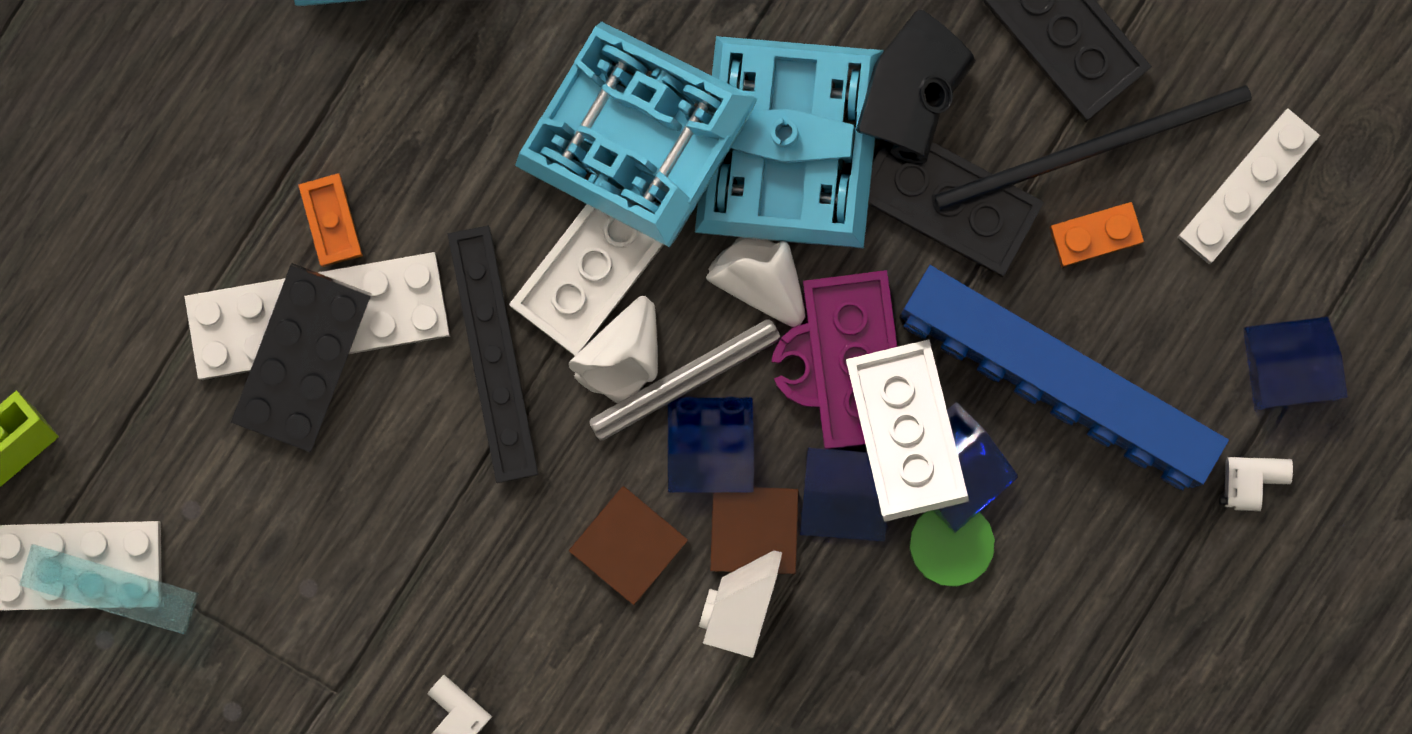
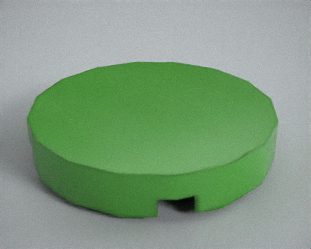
M960 503L923 513L917 519L911 531L909 550L914 565L925 578L939 585L957 587L973 582L986 571L994 555L995 539L990 523L985 517L971 506Z

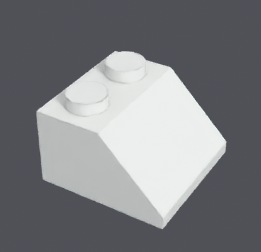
M774 550L722 577L718 591L709 589L699 627L707 629L703 644L753 658L776 581L782 552Z

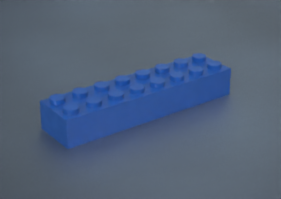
M929 265L899 316L906 321L903 327L912 334L924 340L928 335H931L942 342L940 349L960 361L968 357L979 364L977 371L998 383L1000 379H1006L1016 385L1013 392L1033 404L1041 400L1052 406L1050 414L1071 426L1073 423H1081L1090 429L1087 433L1090 438L1106 447H1109L1110 444L1122 447L1127 450L1124 454L1126 459L1144 469L1147 466L1156 467L1163 472L1160 478L1179 490H1183L1184 487L1189 489V487L1194 488L1204 485L1229 441L1224 436L932 265Z

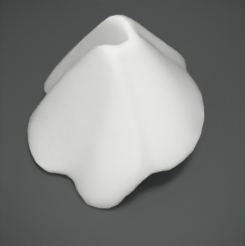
M738 237L729 248L723 250L708 268L709 273L706 279L710 283L791 327L800 326L805 319L806 313L790 246L787 242L773 243L770 240Z
M640 296L570 360L569 368L576 372L574 377L581 385L591 392L604 394L618 404L639 392L646 382L655 380L658 374L656 313L654 303L646 296Z

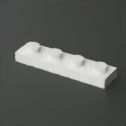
M1287 108L1177 238L1204 261L1211 264L1320 135Z

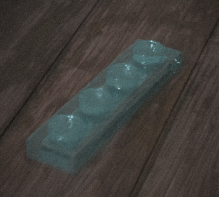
M36 544L31 545L19 583L23 587L181 634L187 633L199 594Z

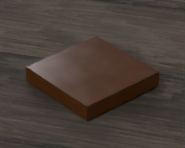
M622 486L569 549V552L631 604L635 605L687 543L688 539L626 487Z
M713 486L710 571L733 572L775 550L782 552L777 574H796L798 489Z

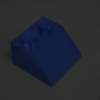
M1329 317L1243 328L1255 411L1333 402L1348 397L1342 354Z
M807 448L800 535L885 542L887 521L884 522L868 453Z

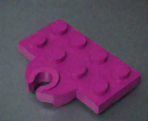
M887 270L803 281L808 323L789 330L780 338L773 353L771 363L780 364L785 358L791 356L801 359L804 363L805 373L801 378L789 380L779 376L773 380L777 388L788 400L802 407L819 408L824 450L866 445L846 359L897 347Z

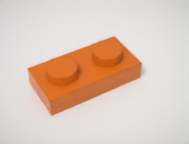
M338 173L298 184L320 266L326 267L363 256L341 175Z
M1132 202L1049 227L1061 267L1144 243Z

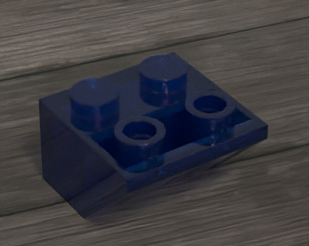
M684 397L668 404V492H754L753 397Z
M957 402L947 410L969 502L933 510L954 533L1018 478V474L986 430Z

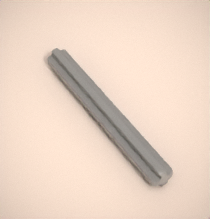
M766 319L596 415L589 421L593 432L600 441L605 440L780 340V334L776 326L770 319Z

